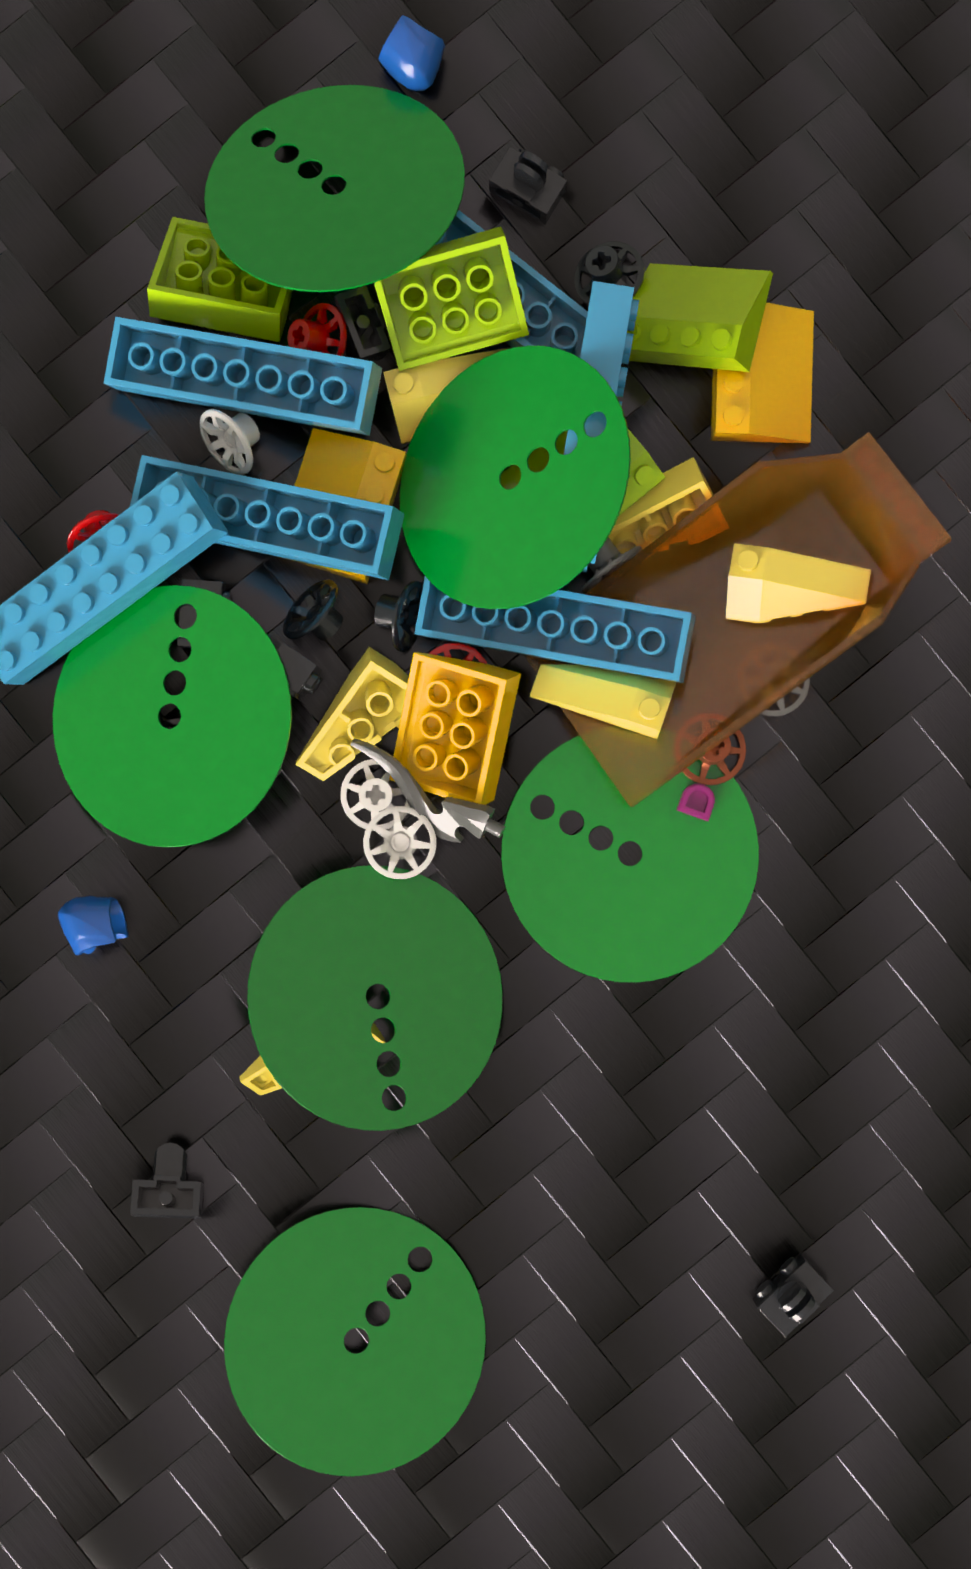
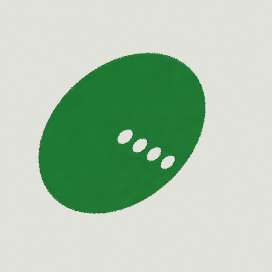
M337 85L316 88L289 96L266 107L247 120L231 135L222 146L209 171L204 197L205 213L211 233L220 249L234 264L253 277L278 287L297 291L333 292L354 289L375 283L402 271L420 259L442 238L455 218L462 201L465 186L464 162L460 147L445 122L432 110L413 98L388 89L365 85ZM262 130L272 131L276 135L275 141L267 147H257L252 143V138L257 132ZM291 145L299 150L298 157L292 162L282 163L275 158L276 151L283 146ZM308 161H316L323 168L317 177L306 179L298 173L300 166ZM331 177H341L346 181L345 189L334 195L325 193L322 190V185L325 180Z
M521 346L499 351L474 363L456 376L441 391L425 412L416 428L406 454L400 485V511L404 513L402 528L407 545L419 569L436 588L463 604L477 608L510 609L525 606L539 601L567 585L583 571L604 545L620 514L627 491L631 462L630 438L623 409L609 383L595 368L583 359L561 349L547 346ZM601 412L606 417V427L600 435L590 437L585 432V422L591 414ZM573 430L577 434V445L571 453L562 455L556 448L557 439L562 432ZM543 447L549 453V462L542 471L533 472L528 465L529 456L535 449ZM517 465L521 470L520 482L512 489H505L501 484V474L506 467Z
M178 585L153 588L72 648L58 680L53 707V734L59 764L68 785L78 801L94 819L117 835L136 843L156 847H183L198 844L227 832L247 817L263 800L281 769L288 747L292 721L291 695L286 671L276 647L261 625L239 605L219 594L201 588ZM184 604L192 605L197 613L194 625L187 629L180 628L175 621L177 609ZM179 637L186 638L191 644V654L183 662L173 660L170 655V645ZM177 670L184 674L186 686L182 693L171 695L166 691L164 681L170 672ZM167 704L176 705L181 713L178 725L171 729L165 728L159 720L160 710Z
M610 726L576 736L557 747L534 767L520 786L509 808L504 825L506 828L502 837L501 860L503 877L512 906L528 933L545 951L566 966L585 975L614 982L636 983L658 980L683 972L704 960L725 942L740 922L751 900L758 872L759 845L757 829L749 803L733 777L718 785H706L712 790L715 797L709 821L676 811L684 789L692 784H699L688 778L680 770L674 755L676 733L661 729L658 738L655 739L619 726ZM682 738L680 745L681 757L683 758L695 751V746ZM699 759L684 763L690 772L700 776L702 762ZM715 764L710 765L705 778L717 779L725 775ZM538 795L549 796L555 804L552 816L544 820L534 817L530 810L532 800ZM569 810L579 812L584 819L583 829L575 835L564 833L559 824L562 814ZM597 826H605L613 834V842L606 850H596L589 843V833ZM628 841L637 843L642 849L641 860L633 866L624 865L618 858L619 847Z
M371 865L356 866L327 874L309 883L285 902L273 916L261 936L251 963L247 995L248 1013L252 1034L266 1067L276 1082L302 1107L329 1122L348 1128L373 1131L400 1129L428 1120L446 1110L462 1097L483 1071L491 1056L500 1029L502 1015L501 976L496 956L484 929L465 904L449 890L420 874L407 879H393L380 874ZM381 866L382 868L388 870V866ZM396 867L393 870L394 873L410 872L409 870ZM374 984H381L389 991V1002L382 1009L372 1008L366 1000V992ZM382 1017L391 1020L395 1027L393 1038L386 1043L376 1041L371 1033L374 1021ZM386 1051L395 1053L400 1059V1069L391 1077L383 1076L377 1069V1059ZM391 1085L401 1087L406 1095L404 1106L397 1111L388 1110L382 1102L384 1090Z
M366 1207L342 1208L311 1216L293 1225L271 1241L251 1263L235 1291L229 1308L224 1337L225 1365L232 1394L239 1410L255 1433L271 1449L301 1467L336 1476H363L394 1469L416 1459L431 1449L451 1430L467 1408L475 1392L484 1361L486 1335L483 1307L471 1274L460 1257L438 1234L414 1219L396 1212ZM417 1247L428 1249L432 1255L430 1267L423 1272H416L408 1265V1255ZM395 1274H404L411 1282L409 1294L401 1299H395L387 1292V1282ZM374 1301H382L390 1309L389 1319L381 1326L371 1325L365 1317L366 1308ZM353 1328L363 1329L368 1334V1346L360 1353H351L344 1345L346 1333Z

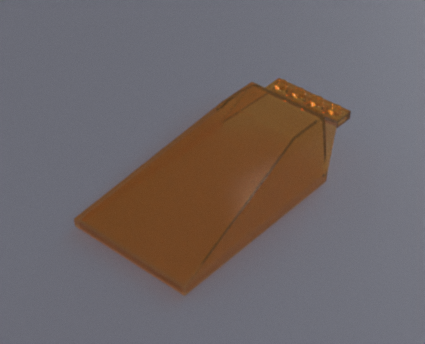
M869 432L842 453L770 461L759 460L586 593V595L692 612L696 616L684 683L676 682L658 738L655 739L562 707L561 709L628 805L634 807L881 626L923 561L952 539ZM734 543L769 547L871 569L866 604L830 611L820 610L803 613L802 616L792 618L791 616L776 618L765 623L726 619L728 577ZM524 655L536 673H538L540 664L579 665Z

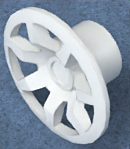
M209 409L203 412L200 418V430L210 453L226 470L238 475L248 473L253 466V454L250 446L260 439V433L255 422L245 413H238L230 418L225 413L216 409ZM208 417L212 418L213 424L207 422ZM208 434L218 436V440L211 443ZM222 447L225 449L223 458L216 451ZM242 454H245L246 456V463L244 458L242 457ZM233 456H234V463H235L239 468H236V467L232 466Z
M373 759L363 761L354 766L345 776L341 787V803L346 815L356 825L364 829L367 828L368 823L361 821L353 813L366 808L371 811L372 820L379 811L394 807L391 803L393 796L403 794L400 788H391L388 772L381 779L374 778L369 766L379 764ZM364 768L367 781L362 786L350 784L349 782L354 774ZM347 788L359 793L360 801L351 809L347 802ZM406 800L405 807H409V808H410V805L408 804V802H407V800ZM399 812L402 821L407 813ZM394 820L378 826L390 829L394 826Z
M405 806L387 808L374 816L365 830L363 838L365 856L376 871L388 878L407 879L414 877L427 868L435 855V830L426 816L419 815L413 808ZM399 812L410 813L419 820L409 828L402 826ZM394 813V827L389 831L376 825L381 818ZM422 824L426 826L429 832L430 843L417 840L415 833ZM372 830H375L384 837V844L370 850L369 839ZM430 848L426 860L418 867L413 853L416 849ZM387 852L391 856L388 870L378 865L372 855ZM399 859H406L414 869L406 873L393 872Z

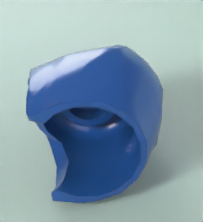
M402 15L383 45L378 60L387 72L401 85L413 91H424L434 82L440 67L445 44L442 38L421 27L412 19Z
M75 897L67 901L58 911V920L75 955L91 954L96 946L115 943L116 939L128 937L126 918L116 898Z

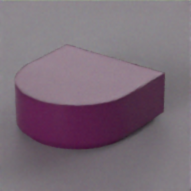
M692 784L686 787L681 794L676 811L709 821L715 803L712 790L704 784Z

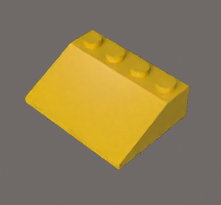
M766 303L750 372L713 369L711 441L806 444L811 442L814 311Z
M313 428L294 486L393 506L407 455L405 451L374 441ZM296 561L364 584H368L370 577Z
M421 652L413 653L393 757L410 772L423 791L445 798L452 797L487 805L495 799L521 673L490 664Z

